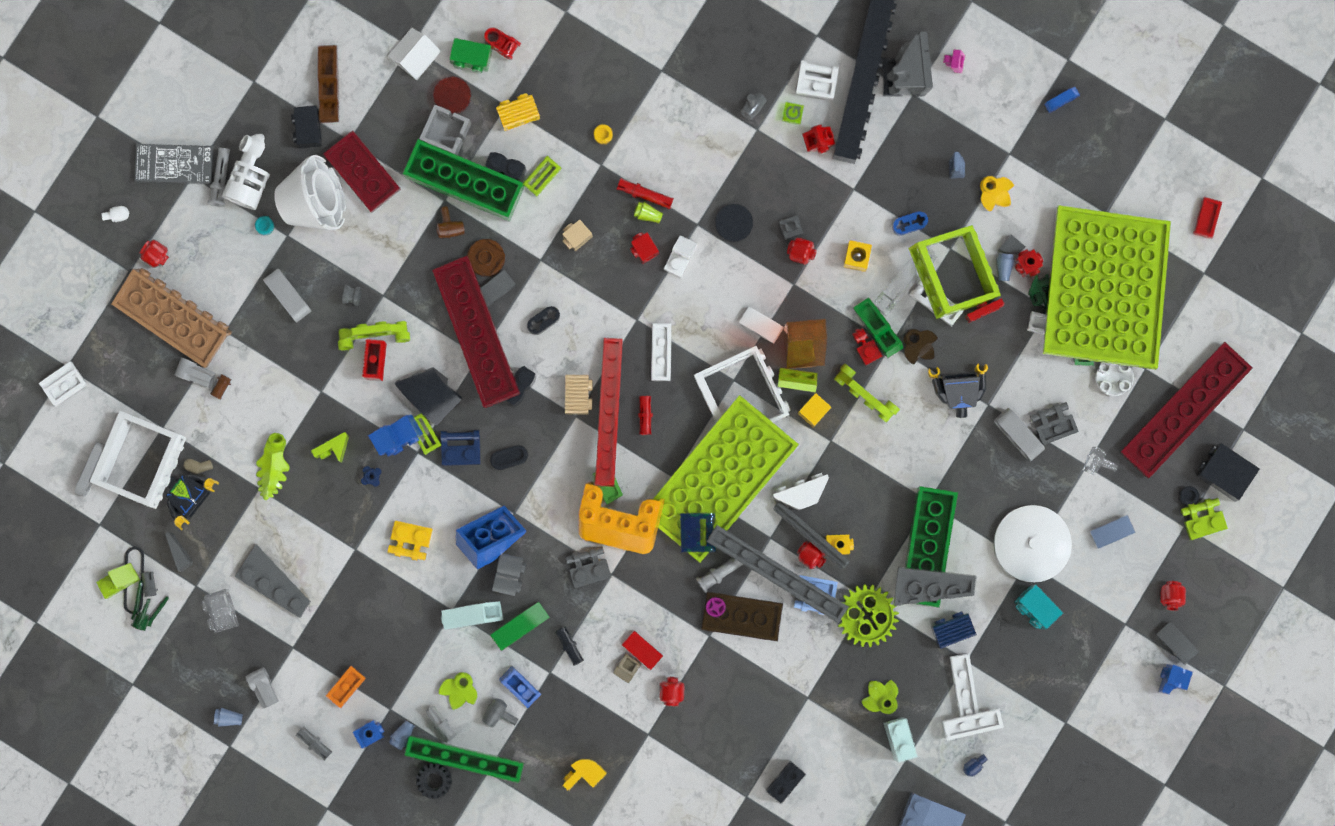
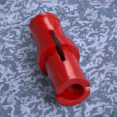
M639 396V435H652L651 418H653V413H651V396Z

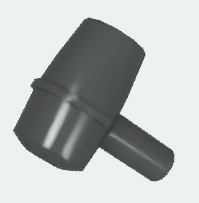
M759 92L754 95L749 94L747 102H745L740 112L746 119L752 120L760 113L767 100Z
M494 698L491 704L488 705L482 722L490 727H494L502 718L515 726L519 719L505 711L507 704L503 700Z

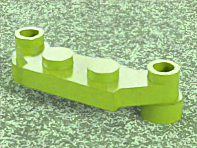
M380 321L371 326L358 324L356 328L338 330L339 350L353 349V340L395 335L396 343L411 341L406 321H399L395 324Z
M845 363L841 366V371L834 380L841 386L844 384L850 387L849 392L856 398L861 396L865 400L863 404L869 409L873 410L875 408L879 411L880 414L878 416L887 423L893 415L900 411L890 400L883 405L852 379L856 374L852 368Z

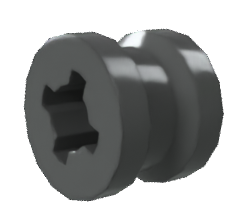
M345 285L342 303H353V305L358 306L361 298V287L351 288L350 285Z

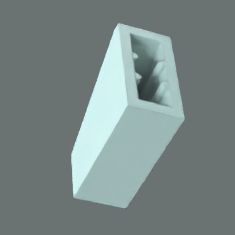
M500 601L441 611V621L444 625V630L503 620Z

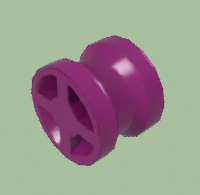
M711 598L706 604V611L709 615L718 617L724 613L725 603L720 598Z

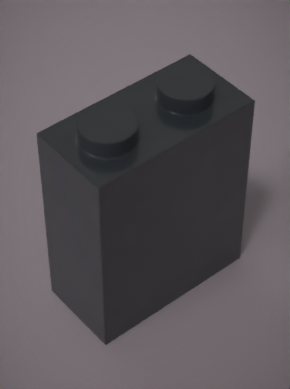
M1222 443L1216 446L1213 445L1208 452L1210 456L1206 462L1202 461L1197 468L1199 471L1197 477L1234 502L1239 501L1260 468Z

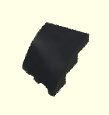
M434 367L395 382L396 387L436 426L462 399V396L447 385L448 378Z

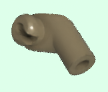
M187 459L184 462V468L193 474H200L213 469L210 460L200 463L193 459Z

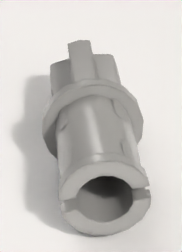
M431 706L426 710L427 715L435 725L434 729L438 730L446 743L456 737V734L447 723L448 720L443 719L435 706Z

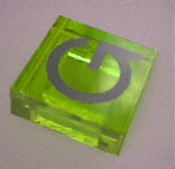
M785 102L782 122L800 125L804 105Z

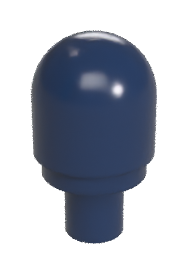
M984 754L977 759L975 757L971 758L963 767L965 775L969 777L976 776L982 771V768H984L982 765L988 758Z

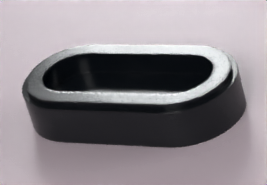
M521 445L512 446L493 453L490 462L496 470H505L525 463L528 459V451Z

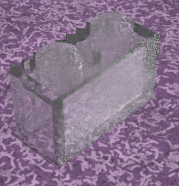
M228 589L203 596L202 606L204 611L209 613L210 619L207 622L211 631L214 630V633H219L239 626Z

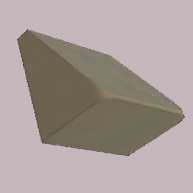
M625 653L613 674L630 683L641 663Z

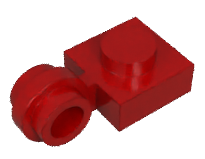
M863 328L856 329L852 335L857 344L860 342L862 344L856 350L864 365L867 366L881 358L882 354L874 340L866 343L865 340L868 339V336Z

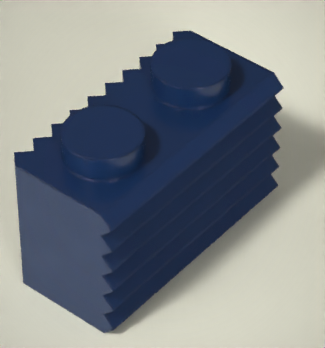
M963 611L953 614V619L945 621V618L934 622L935 626H932L931 630L939 649L977 635L969 613L963 614Z

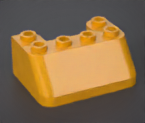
M594 482L586 483L579 510L578 533L580 537L587 541L640 554H647L652 551L665 499H659L658 501L647 499L641 503L638 516L601 507L603 499L602 490L595 486Z

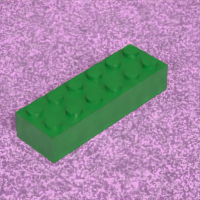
M419 139L403 172L404 177L408 180L509 222L525 188L523 182Z
M922 486L917 488L905 568L946 571L958 496L957 492ZM941 599L915 604L940 608Z

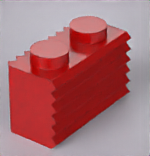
M367 339L365 340L366 347L364 349L366 351L364 352V367H362L364 374L362 376L366 380L383 381L387 343L383 340Z

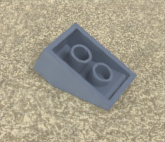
M911 792L898 826H962L966 814Z

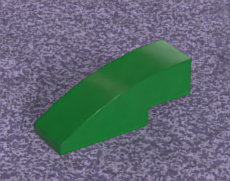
M869 297L853 307L857 316L887 359L903 349L901 340Z
M538 602L490 636L499 649L503 651L550 617Z

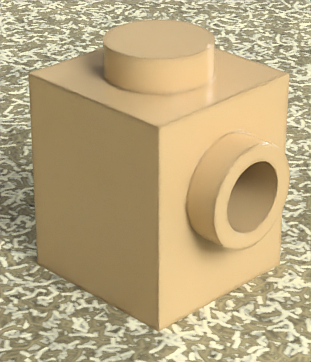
M578 220L574 225L570 223L563 229L564 233L562 235L564 240L562 242L569 250L573 248L574 251H577L593 236L582 221Z

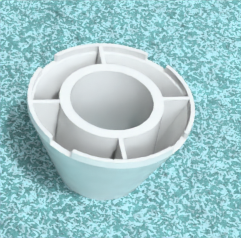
M318 155L307 157L276 187V207L281 218L287 224L325 230H336L343 225L345 219H342L343 211H346L343 189L333 168H328L324 163L326 162L324 158Z

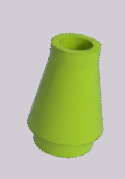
M638 202L633 216L637 217L638 220L660 223L663 213L645 202Z

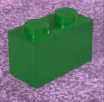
M454 38L449 58L450 63L458 69L467 67L472 68L471 70L477 73L488 72L492 47L487 44Z

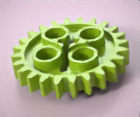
M866 584L863 585L862 590L856 586L855 593L852 590H848L850 596L843 595L845 602L842 603L847 605L848 609L841 619L842 623L838 627H844L841 634H849L847 640L854 638V645L860 641L861 647L865 645V642L868 643L869 647H872V642L874 641L878 646L879 639L886 642L885 635L892 636L889 631L890 629H897L892 625L899 622V620L894 618L899 612L893 611L897 606L890 603L894 599L893 597L886 598L888 595L887 591L881 594V587L874 591V585H871L869 590H867ZM867 597H872L875 601L872 608H868L865 605ZM857 601L862 604L866 612L872 613L870 618L876 624L878 630L873 628L868 619H863L865 614L857 605ZM851 608H856L859 611V616L856 619H852L849 616ZM878 613H883L886 616V620L882 624L876 621ZM862 624H868L870 627V632L867 635H863L860 632Z

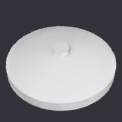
M1029 505L1017 508L1008 513L996 529L994 552L997 561L1010 576L1020 581L1041 582L1048 580L1064 568L1070 557L1072 541L1069 529L1058 514L1046 507Z

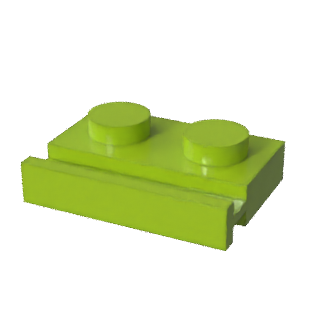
M780 368L778 387L816 392L818 373Z

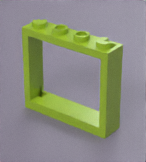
M973 225L917 242L908 248L936 319L992 301L1001 296L999 287L993 277L992 269L987 262L985 252L981 247L978 234ZM962 236L985 295L949 306L926 247Z

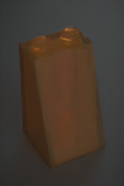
M826 320L786 322L783 330L786 369L825 366L827 346Z

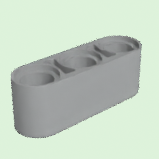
M279 268L263 279L296 323L312 311Z
M1007 408L994 419L998 428L1028 461L1031 462L1045 450L1043 444L1010 408Z

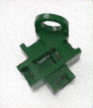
M1045 274V277L1038 279L1039 275H1035L1028 295L1034 308L1044 304L1047 310L1050 277L1048 274Z

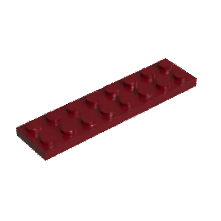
M462 257L432 270L483 407L486 409L519 395L520 391L469 257Z
M1223 342L1120 453L1149 479L1253 367L1226 342Z

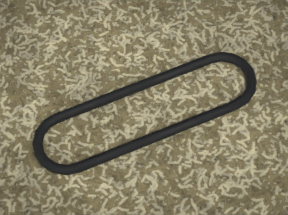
M131 547L126 552L125 565L128 564V554L130 551H140L142 574L144 573V552L139 547ZM125 588L124 609L126 612L133 614V611L127 608V588ZM142 591L140 597V607L138 608V612L141 611L143 606Z

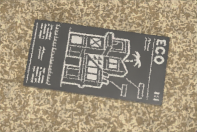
M136 144L135 182L212 184L214 147Z

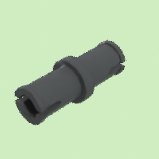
M305 726L296 734L297 737L309 746V750L312 749L324 761L333 752L320 741L319 737L316 738L309 732Z

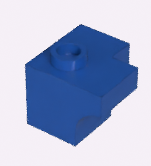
M1167 664L1166 667H1163L1160 674L1162 681L1158 692L1170 695L1171 691L1175 688L1188 690L1193 672L1173 664Z

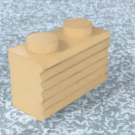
M565 375V414L589 415V410H592V399H589V391H593V380H589V375Z

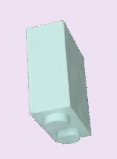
M901 717L884 722L894 760L902 762L918 757L907 719Z

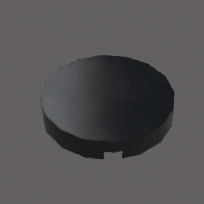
M730 204L723 207L716 217L718 234L729 242H738L746 239L753 228L751 213L746 207L739 204Z

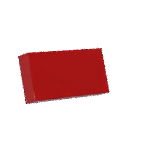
M1203 197L1193 234L1209 239L1213 238L1222 206L1221 201Z
M633 631L622 644L624 648L650 670L663 657L659 651L636 631Z

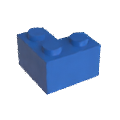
M405 415L393 424L383 426L368 436L380 456H395L404 450L403 447L407 444L411 446L419 441L418 437L422 436L423 433L413 415Z

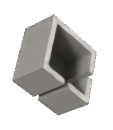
M434 105L420 140L458 156L463 144L462 139L465 140L471 126L470 119L454 113V120H452L451 111Z

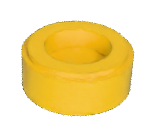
M602 124L595 128L594 139L597 143L607 144L612 140L613 133L609 126Z

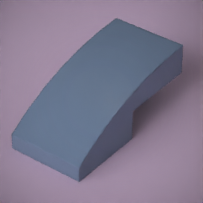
M1128 515L1090 531L1098 549L1136 533Z

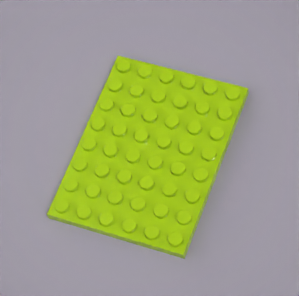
M1061 205L1057 206L1042 354L1154 370L1158 369L1171 221Z

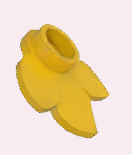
M987 176L983 178L980 183V189L983 192L981 203L984 208L991 212L995 204L1001 207H1009L1011 205V198L1008 191L1013 188V182L1006 177L996 179L993 176ZM991 183L993 185V188L988 189L986 187V184Z

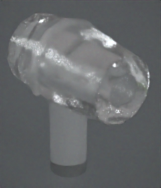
M1092 447L1089 454H1087L1083 471L1095 476L1100 466L1116 471L1118 464L1104 459L1106 452L1103 449Z

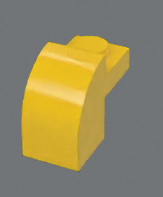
M580 759L571 765L576 772L570 771L565 776L563 786L569 790L583 777L594 787L607 772L591 759Z

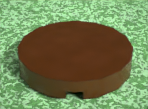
M492 239L476 241L471 245L467 254L475 274L482 277L496 275L505 264L503 248Z

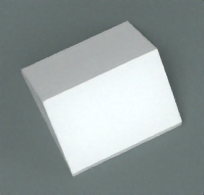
M411 28L391 51L388 58L414 79L418 80L441 51L424 34Z

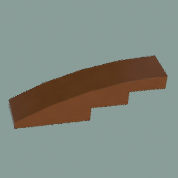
M337 45L318 46L320 123L339 122Z

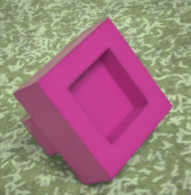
M954 49L953 56L944 55L943 63H946V66H951L955 73L962 74L965 54L962 50Z

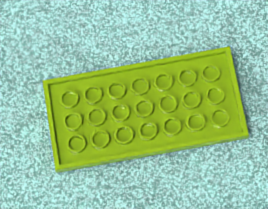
M739 395L653 498V500L657 501L665 499L658 528L701 563L714 547L706 541L715 526L718 525L727 531L799 444Z

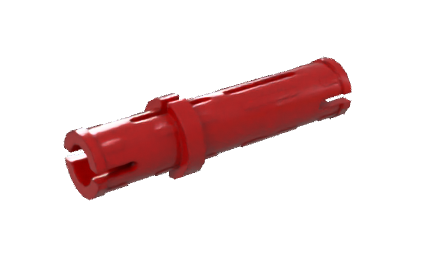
M622 178L617 186V190L631 194L634 198L639 197L668 209L671 208L674 200L673 197L642 187L640 183L634 184Z

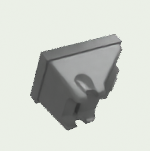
M927 31L914 35L898 51L895 58L896 65L887 74V80L893 82L892 87H888L889 94L925 97L933 88L929 52H926L929 51Z

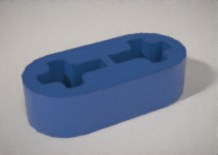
M1073 87L1049 100L1044 105L1050 113L1076 99L1080 94L1076 87Z
M915 212L896 219L892 229L899 236L913 233L926 227L928 217L924 212ZM917 216L920 219H924L922 225H919V223L912 224V222L917 219ZM899 222L909 224V226L904 228V231L896 228Z

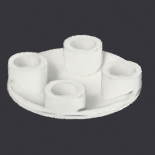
M1102 362L1096 370L1095 380L1098 388L1103 393L1110 396H1120L1131 388L1134 381V373L1130 366Z

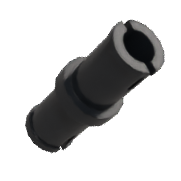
M566 626L557 630L555 634L558 636L563 645L562 649L568 654L573 666L583 662L584 658H582L576 647L577 643L572 640Z

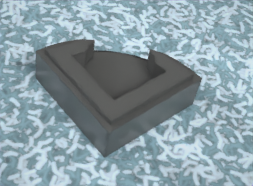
M1011 235L998 250L1006 254H1015L1024 250L1026 246Z

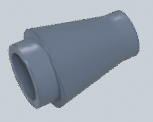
M998 254V258H996L998 280L1010 281V275L1015 259H1013L1014 255Z
M224 708L216 709L214 724L218 725V727L241 725L243 714Z
M405 720L390 736L389 743L399 750H402L403 747L406 748L409 736L415 726Z

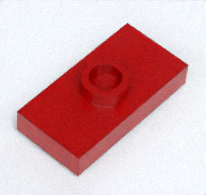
M1002 298L990 304L984 302L977 306L978 310L967 314L965 318L968 323H971L1002 308L1004 302Z

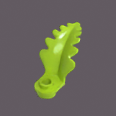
M273 433L269 436L264 447V454L256 461V465L262 468L256 473V476L262 478L257 482V485L261 486L258 491L261 492L260 496H263L264 500L273 498V494H278L276 488L282 489V485L278 481H286L287 479L282 472L289 471L290 469L283 457L286 439L280 433Z

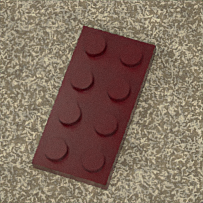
M353 130L323 154L371 213L401 190Z

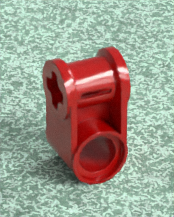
M493 27L485 31V43L491 45L493 50L506 59L512 60L513 53L517 47L521 46V43L497 28ZM491 34L498 36L495 42L488 40Z

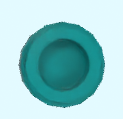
M261 216L255 222V229L263 236L270 235L274 230V222L270 217Z

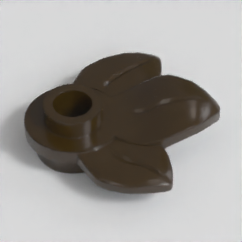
M910 329L904 334V343L906 344L904 354L911 364L914 365L919 357L925 360L934 359L935 353L931 344L938 339L935 333L930 330L920 332L917 329ZM914 335L916 337V341L911 342L910 336Z

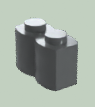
M503 553L500 555L492 591L512 596L520 593L522 588V582L519 581L520 575L525 573L527 565L524 562V558Z

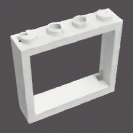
M757 346L694 375L715 423H717L722 415L704 378L751 356H754L780 411V414L769 419L776 423L789 417L788 412L791 410L786 400H782L780 396L782 390L778 387V383H774L772 379L774 373L770 366L766 367L764 362L766 359L762 349L758 350Z
M119 411L90 482L157 509L159 501H162L165 487L169 485L170 475L177 466L178 456L184 449L183 445L186 437ZM132 422L171 437L146 499L107 483Z

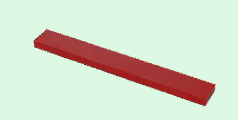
M604 338L595 486L614 487L623 345V339Z

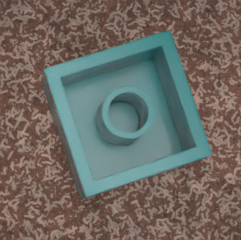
M1030 585L1014 601L1017 604L1015 608L1022 615L1025 614L1030 618L1029 623L1035 629H1048L1063 614L1037 585Z

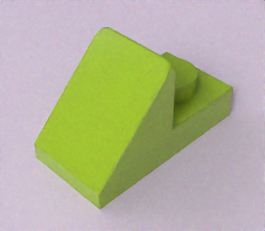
M344 432L311 450L315 458H321L322 460L330 456L333 450L339 462L342 463L349 436Z
M128 563L108 572L109 575L96 583L104 598L109 599L139 581L140 578L132 563Z

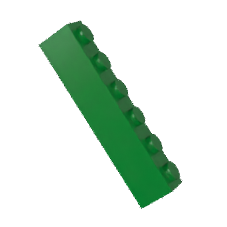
M412 735L409 736L405 756L517 783L521 780L525 763Z

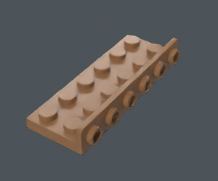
M133 269L111 304L199 365L207 368L226 337L231 335L232 331L228 329L229 326L221 321H215L213 315L209 312L199 310L197 308L198 305L193 301L183 299L180 292L168 289L165 282L152 278L150 276L151 273L146 269Z

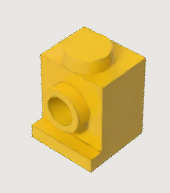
M849 535L825 536V540L842 555L850 554V550H854L853 539H849ZM838 541L843 542V548L837 547L836 544Z

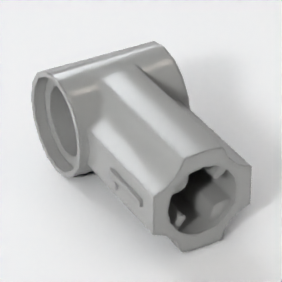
M181 358L174 376L210 388L216 373L197 366L192 361Z
M264 667L246 675V680L251 690L255 692L263 709L279 702L270 684V677Z

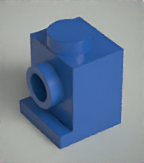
M373 720L353 731V734L361 749L383 738L385 730L380 722ZM367 730H371L373 732L372 737L366 736Z

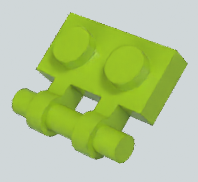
M1210 498L1205 499L1202 503L1190 504L1186 508L1181 509L1183 516L1190 515L1191 520L1184 522L1190 540L1228 529L1223 511L1214 512V507L1220 505L1218 498L1212 500ZM1207 511L1208 515L1198 518L1197 512Z

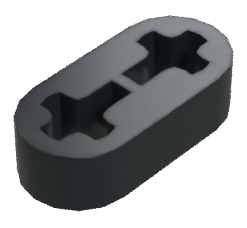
M549 306L536 314L527 323L529 332L533 335H539L556 324L560 319L559 310L554 306ZM548 311L556 312L554 320L552 318L544 320L548 316ZM535 321V323H539L540 321H543V323L539 325L540 330H532V322Z

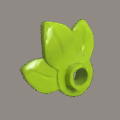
M458 673L454 679H447L440 686L439 694L449 696V702L453 710L460 708L465 702L474 705L477 700V690L472 686L473 679L468 673ZM462 678H465L467 680V684L465 686H462L460 684V680Z
M892 680L888 681L885 686L878 681H870L868 685L870 696L861 701L863 706L871 712L894 713L898 707L896 700L898 695L897 685ZM890 701L891 706L885 707L884 703Z

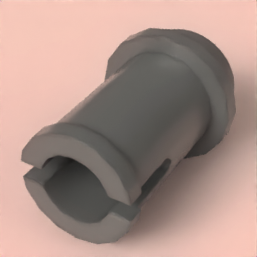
M154 572L142 573L144 587L142 593L145 594V597L157 595L158 589L155 587Z

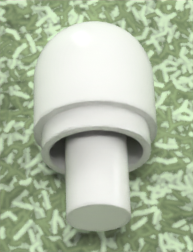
M124 206L112 207L110 212L102 213L103 220L111 219L112 222L125 221L129 217V210Z

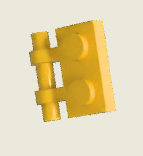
M395 520L391 540H396L398 543L397 546L389 545L387 552L393 553L397 557L402 555L410 557L411 560L418 561L419 559L425 561L427 553L420 552L421 546L429 548L433 529ZM404 542L414 544V550L403 548Z

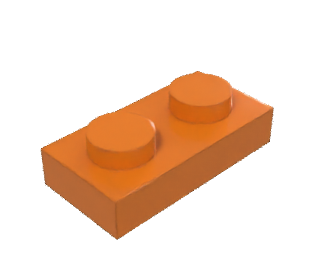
M350 666L326 697L339 708H342L365 681L366 677L353 666Z

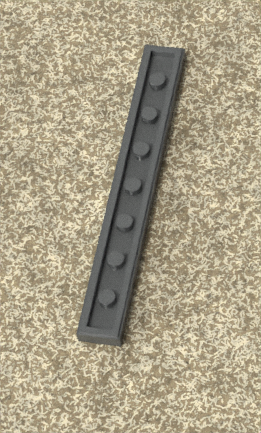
M718 525L715 526L706 541L837 623L840 622L848 609L847 605Z

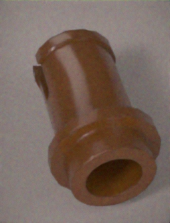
M223 374L217 377L218 381L210 393L220 400L228 385H231L230 382L232 380Z

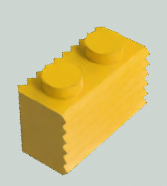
M522 94L517 97V100L512 102L505 100L496 107L504 131L540 119L532 95Z

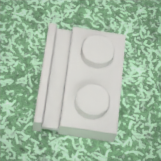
M71 361L39 383L54 406H58L88 385Z

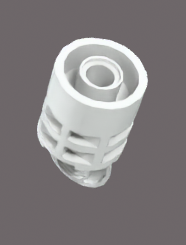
M263 134L245 135L243 137L239 150L244 153L241 160L235 162L234 169L222 194L223 198L251 210H256L262 196V191L265 189L267 179L270 176L266 171L253 166L255 160L261 156L265 148Z

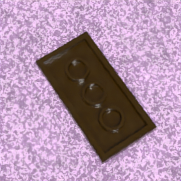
M707 592L701 630L778 642L783 603ZM711 598H720L725 603V611L722 615L713 617L707 613L706 604Z

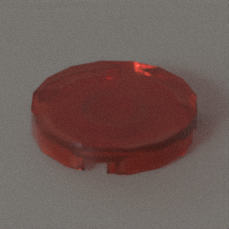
M446 77L435 86L433 93L434 102L437 106L451 111V114H460L470 104V88L461 78Z

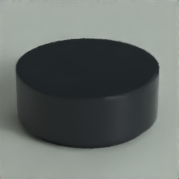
M1192 486L1184 487L1179 492V500L1184 505L1195 504L1199 500V492Z

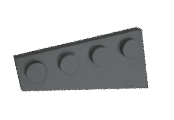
M256 544L235 577L301 618L311 601Z
M898 567L894 606L974 596L976 575Z

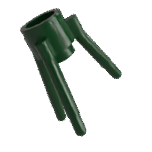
M139 581L134 611L131 617L133 620L131 626L145 631L147 626L151 627L153 620L169 600V597L166 596L149 619L150 615L146 613L151 601L149 598L142 612H138L143 581Z

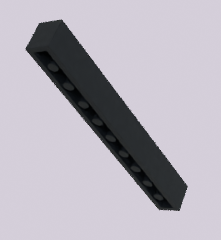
M870 0L833 155L835 160L855 164L856 159L861 158L863 148H859L861 141H865L867 130H864V125L869 123L871 112L868 109L869 104L873 105L876 95L872 92L874 86H878L880 78L877 75L878 68L882 69L884 58L881 57L882 50L886 51L888 40L885 37L887 32H891L893 24L889 20L891 14L895 15L897 7L894 0Z

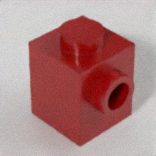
M641 232L632 238V248H630V251L635 258L639 257L642 264L659 255V251L648 233L643 234Z

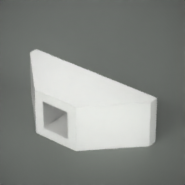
M819 473L812 476L811 481L805 482L803 479L793 483L794 487L787 489L786 486L775 490L776 493L772 495L773 499L796 510L818 503L829 477Z

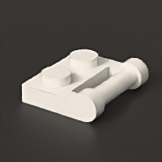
M801 61L796 94L833 100L839 67L833 66L832 68ZM811 71L831 75V79L805 75V72Z

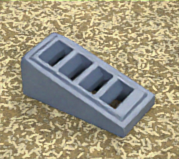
M954 152L949 160L950 178L965 177V161L959 152Z

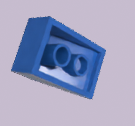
M502 506L456 529V545L474 567L479 569L497 559L524 535L526 530L505 506Z

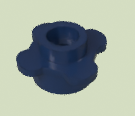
M369 466L364 467L361 483L363 485L371 484L374 487L379 486L381 469H371Z

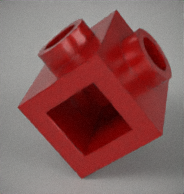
M816 125L811 127V130L802 134L807 152L818 151L820 154L829 151V147L835 145L834 135L830 126L822 127V125Z
M1026 249L1017 254L1018 258L1015 260L1014 266L1019 275L1021 274L1023 278L1029 275L1031 278L1040 273L1039 269L1043 267V258L1039 252L1036 253L1034 249L1031 251ZM1027 259H1030L1033 265H1029Z

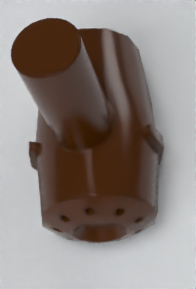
M442 207L443 222L438 223L436 227L438 237L450 239L451 237L464 235L463 221H450L448 207Z

